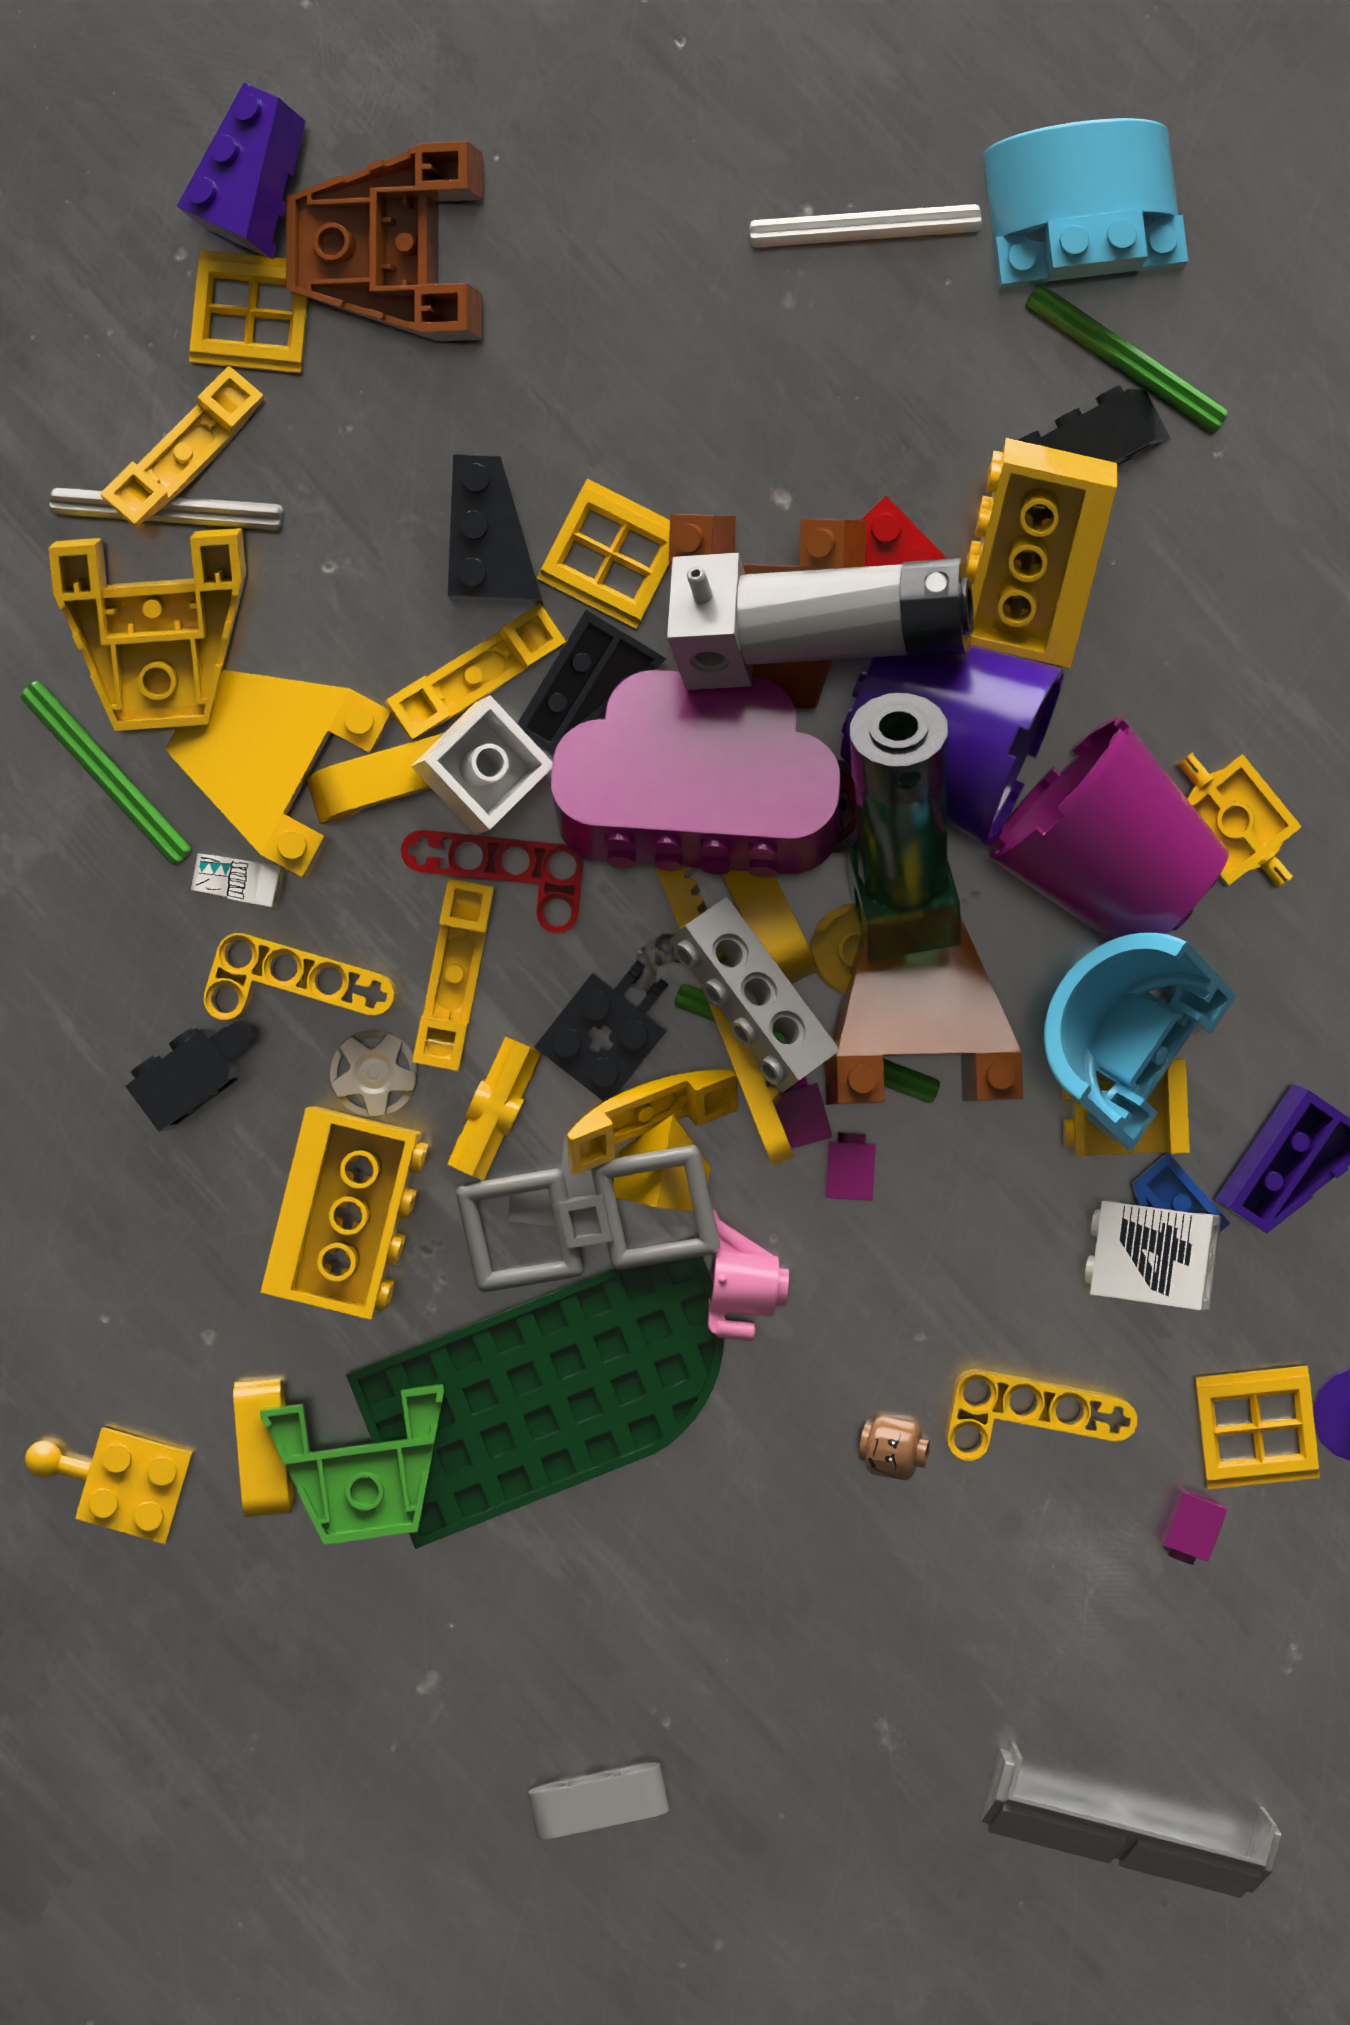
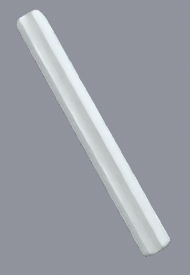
M973 204L754 220L750 224V241L753 247L759 248L977 232L982 224L981 210L978 205Z

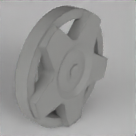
M382 1030L358 1032L347 1038L333 1056L330 1067V1080L333 1091L339 1101L356 1114L366 1117H381L394 1113L408 1102L416 1088L418 1068L417 1063L412 1062L414 1054L402 1039L392 1033ZM369 1037L383 1038L374 1048H368L359 1041ZM400 1050L407 1057L410 1071L397 1064ZM344 1055L349 1064V1069L338 1077V1066ZM405 1091L396 1103L387 1107L390 1092ZM361 1095L366 1109L355 1105L346 1096Z

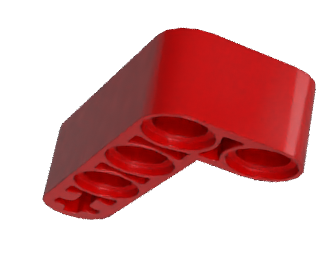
M430 830L414 831L403 840L401 857L404 863L415 872L539 886L536 908L537 919L545 930L554 934H565L573 930L578 923L585 871L584 861L580 855L565 844ZM422 839H428L429 847L445 850L444 841H452L447 853L449 868H441L444 859L440 857H427L425 865H419V858L411 855L412 847H420ZM466 844L478 845L482 850V862L473 870L461 868L457 861L458 851ZM519 848L527 852L530 863L525 872L513 875L506 871L503 860L508 851ZM566 853L575 859L576 870L570 878L560 880L551 874L550 863L556 855ZM554 900L566 901L571 907L570 920L562 926H553L545 918L546 907Z

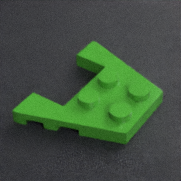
M443 1384L401 1389L407 1439L311 1452L309 1448L303 1403L260 1410L261 1419L268 1429L324 1545L418 1532L444 1395Z

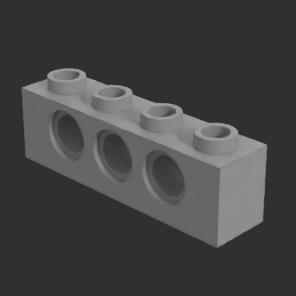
M725 897L689 922L669 939L674 946L675 955L679 962L687 969H691L702 984L707 1000L721 1010L730 1022L735 1038L742 1045L749 1048L759 1062L760 1071L765 1079L771 1084L776 1085L781 1093L840 1051L728 897ZM716 951L726 956L729 961V967L719 962ZM744 989L754 994L757 999V1005H753L747 1000ZM773 1028L782 1032L785 1037V1044L775 1038Z

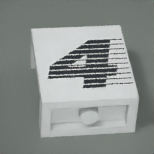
M1102 1201L1101 1209H1095L1091 1223L1092 1237H1097L1095 1256L1090 1255L1088 1257L1085 1269V1282L1091 1284L1090 1294L1194 1310L1210 1309L1221 1216L1124 1204L1118 1201Z

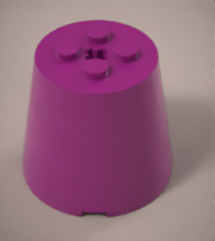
M1114 717L1094 729L1073 747V751L1078 756L1061 772L1053 766L1010 815L1000 834L992 844L996 848L989 854L998 865L1109 941L1130 934H1167L1171 930L1176 931L1192 915V909L1217 882L1229 856V852L1130 725L1123 718Z

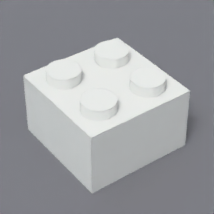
M491 696L475 702L411 767L459 819L477 835L490 830L552 769L553 762Z

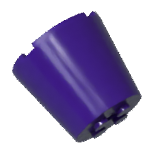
M973 645L970 647L969 654L908 657V655L872 657L868 672L865 670L861 672L852 693V697H855L856 700L849 710L842 727L844 736L840 756L851 763L850 722L856 711L869 700L888 693H910L927 698L941 709L947 719L948 776L940 790L930 798L917 802V804L977 841L990 846L1003 829L1025 785L1017 781V778L1027 755L1037 758L1060 696L1064 681L1063 669ZM891 738V740H894V741H900V740H906V739H908V738ZM919 772L903 773L898 777V780L903 783H910L917 778Z

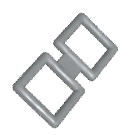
M689 1145L615 1158L591 1169L596 1194L569 1198L564 1174L559 1169H549L460 1185L456 1190V1197L477 1288L482 1292H490L579 1277L584 1271L580 1247L607 1243L611 1264L618 1270L717 1253L720 1249V1241L699 1148ZM684 1166L700 1238L627 1250L612 1178ZM548 1189L563 1260L492 1272L477 1201Z

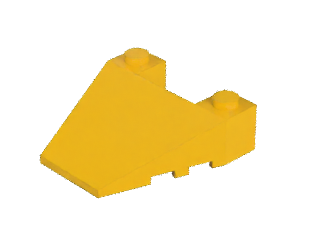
M242 528L195 531L190 537L194 578L107 584L103 538L55 541L48 548L53 596L59 609H62L72 631L71 636L77 649L81 651L90 671V678L114 731L209 724L247 575Z
M222 670L209 724L177 727L165 751L260 855L308 879L330 838L287 816L330 734L341 738L368 754L376 753L395 716L391 710L349 688Z

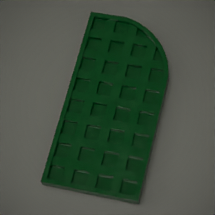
M693 1235L683 1240L694 1239L695 1236ZM703 1256L623 1270L613 1267L346 1374L373 1443L407 1439L401 1389L437 1384L444 1385V1395L418 1532L409 1533L415 1549L651 1456L669 1446L691 1425L705 1406L714 1388L720 1371L724 1349V1339L716 1337L707 1326L709 1300L711 1302L714 1284Z

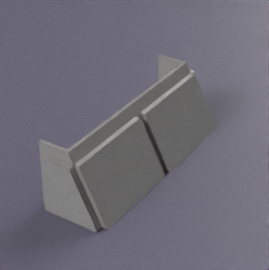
M1011 1742L1009 1751L999 1750L981 1819L982 1823L990 1824L988 1830L990 1833L1105 1863H1111L1114 1858L1121 1859L1119 1865L1121 1867L1241 1898L1246 1892L1253 1893L1272 1872L1281 1832L1263 1807L1259 1808L1246 1857L1013 1796L1023 1758L1015 1742Z

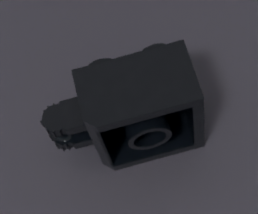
M639 960L635 962L616 988L593 972L534 1046L603 1102L619 1093L667 1032L666 1028L647 1014L669 984L662 978L658 982H654L639 1006L624 996L631 985L636 984L644 973L643 970L646 966ZM594 1026L599 1031L603 1026L608 1027L612 1031L609 1035V1040L613 1043V1046L608 1051L604 1047L597 1051L591 1046L593 1037L589 1033Z
M240 1020L229 1023L228 1027L225 1026L217 1033L213 1029L199 1031L198 1028H189L168 1044L173 1051L164 1058H161L160 1055L157 1057L151 1056L130 1072L135 1079L125 1087L158 1132L173 1129L239 1080L240 1066L234 1058L246 1050V1046H251V1043L255 1042L254 1026Z

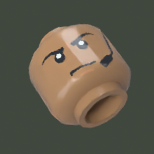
M880 1415L874 1420L872 1425L865 1424L859 1446V1460L865 1461L866 1469L873 1475L907 1481L912 1478L917 1467H926L930 1451V1440L922 1439V1428L916 1421Z

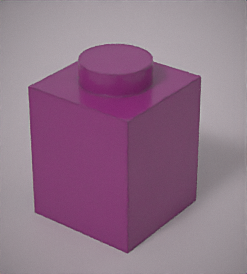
M804 1076L783 1093L780 1092L781 1098L775 1104V1108L791 1149L833 1138L817 1082L808 1084L806 1076Z
M838 1132V1141L827 1140L825 1198L873 1201L876 1144L866 1143V1134Z
M1178 1487L1159 1541L1164 1546L1169 1547L1167 1555L1194 1565L1196 1558L1209 1562L1228 1509L1222 1503Z

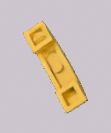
M228 366L197 397L198 404L137 465L132 461L100 493L101 498L134 527H137L174 499L218 456L251 417L264 399V395L232 367Z
M541 603L504 625L499 632L429 676H423L386 699L385 703L412 741L468 709L475 702L495 692L560 648L566 641Z
M448 878L435 954L412 1060L414 1063L459 1071L486 941L495 888L493 886Z
M702 1070L681 1073L638 1085L608 1099L585 1115L567 1134L569 1171L573 1175H577L614 1160L616 1144L648 1132L672 1114L677 1120L688 1116L696 1126H700L737 1111V1075L733 1070Z

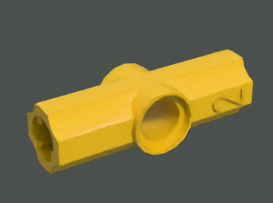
M505 1036L486 1080L480 1082L465 1115V1118L468 1120L456 1141L447 1165L480 1180H485L504 1136H509L525 1100L522 1096L539 1064L542 1054L540 1051Z

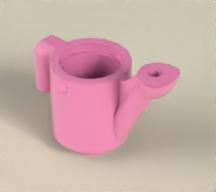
M713 1209L720 1249L712 1257L710 1276L714 1285L711 1302L710 1300L708 1301L709 1314L707 1326L710 1332L718 1338L753 1341L756 1333V1327L753 1322L726 1320L725 1315L727 1313L773 1317L775 1306L786 1305L789 1269L779 1268L778 1256L772 1255L721 1221L717 1212Z

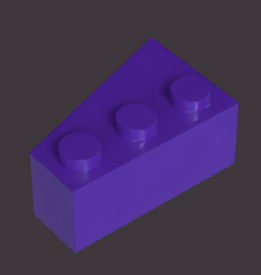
M243 83L176 207L205 229L274 260L277 247L272 243L277 219L284 217L286 204L282 201L287 177L294 174L306 121L279 97Z
M1292 1084L1215 1198V1201L1251 1226L1267 1234L1312 1199V1194L1334 1177H1340L1349 1170L1347 1167L1350 1165V1118L1310 1090Z

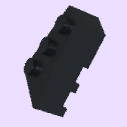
M1121 385L1096 397L1097 407L1082 414L1080 408L1074 409L1054 421L1057 426L1055 430L1042 437L1039 431H1035L1018 441L1117 463L1120 466L1131 460L1132 456L1155 443L1159 446L1171 440L1146 389H1128L1123 391Z
M453 454L448 573L449 599L453 602L531 605L541 603V605H544L501 456Z
M586 609L517 722V725L544 753L552 757L558 743L568 731L581 723L596 720L606 711L612 692L623 680L639 672L654 670L667 658Z

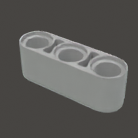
M655 1762L550 1783L528 1791L536 1835L538 1839L542 1840L648 1819L665 1814L670 1810L661 1765Z

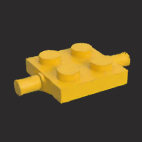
M1193 752L1177 764L1195 785L1187 799L1229 852L1228 860L1219 875V878L1226 887L1230 886L1247 871L1259 867L1269 876L1277 889L1285 884L1284 881L1290 880L1293 875L1289 873L1275 854L1278 853L1283 842L1302 826L1246 757L1242 754L1224 769L1211 774L1206 771Z

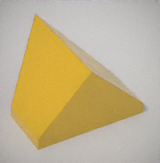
M672 1114L621 1149L618 1158L694 1145V1143ZM702 1156L708 1184L711 1167ZM684 1166L614 1177L613 1186L615 1196L618 1199L658 1208L694 1212Z

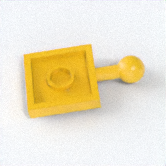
M102 1427L91 1463L63 1456L55 1444L48 1441H40L31 1445L27 1450L25 1466L29 1473L37 1478H49L57 1473L85 1481L75 1519L166 1544L193 1452Z

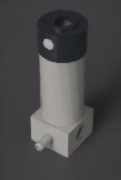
M739 553L673 557L667 639L686 690L752 686L753 664L908 655V657L969 654L971 634L973 633L974 607L971 581L968 577L964 558L903 562L900 565L746 574Z

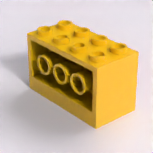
M1006 438L1003 452L993 451L986 491L993 493L992 497L982 496L975 536L981 537V542L972 540L966 562L968 577L971 581L974 607L971 645L1071 668L1117 490V463ZM1042 504L1045 505V507H1037L1034 505Z
M318 1106L306 1107L260 1293L372 1320L379 1314V1310L385 1311L386 1308H389L395 1285L394 1280L387 1279L391 1264L396 1265L397 1262L400 1263L406 1241V1235L399 1234L402 1218L408 1219V1217H411L417 1196V1190L410 1188L413 1172H422L429 1144L421 1143L423 1132ZM365 1156L368 1158V1165L373 1167V1174L365 1176L362 1180L358 1178V1171L353 1169V1163L360 1161ZM351 1203H355L357 1211L362 1213V1220L355 1221L353 1225L348 1224L347 1217L342 1215V1208L350 1206ZM339 1249L346 1251V1257L351 1260V1264L345 1266L342 1270L337 1269L336 1263L331 1260V1254H335Z

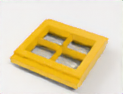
M200 250L189 349L190 363L301 374L309 298L286 290V258L274 257V260L266 256Z
M587 478L537 576V580L637 630L670 566V520Z
M1308 1366L1195 1377L1207 1489L1320 1478Z

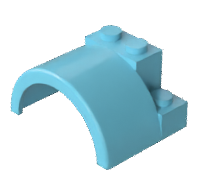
M1132 118L1073 122L1024 132L1001 140L985 150L983 163L999 291L1033 287L1039 284L1045 285L1048 281L1137 271L1138 274L1183 269L1188 263L1183 215H1178L1169 132L1165 125L1152 120ZM1143 216L1154 218L1153 224L1144 228ZM1045 228L1044 242L1030 241L1025 236V233Z
M1136 933L1118 937L1086 954L1069 970L1057 987L1049 1004L1044 1025V1048L1048 1064L1060 1086L1089 1113L1086 1119L1103 1135L1132 1151L1158 1113L1146 1101L1195 1027L1197 1026L1211 1034L1237 995L1188 942L1180 938L1161 933ZM1171 986L1170 996L1172 999L1167 1004L1149 991ZM1097 1077L1113 1087L1109 1091H1101Z

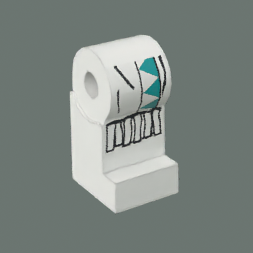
M198 853L191 890L223 896L224 899L277 908L284 867Z

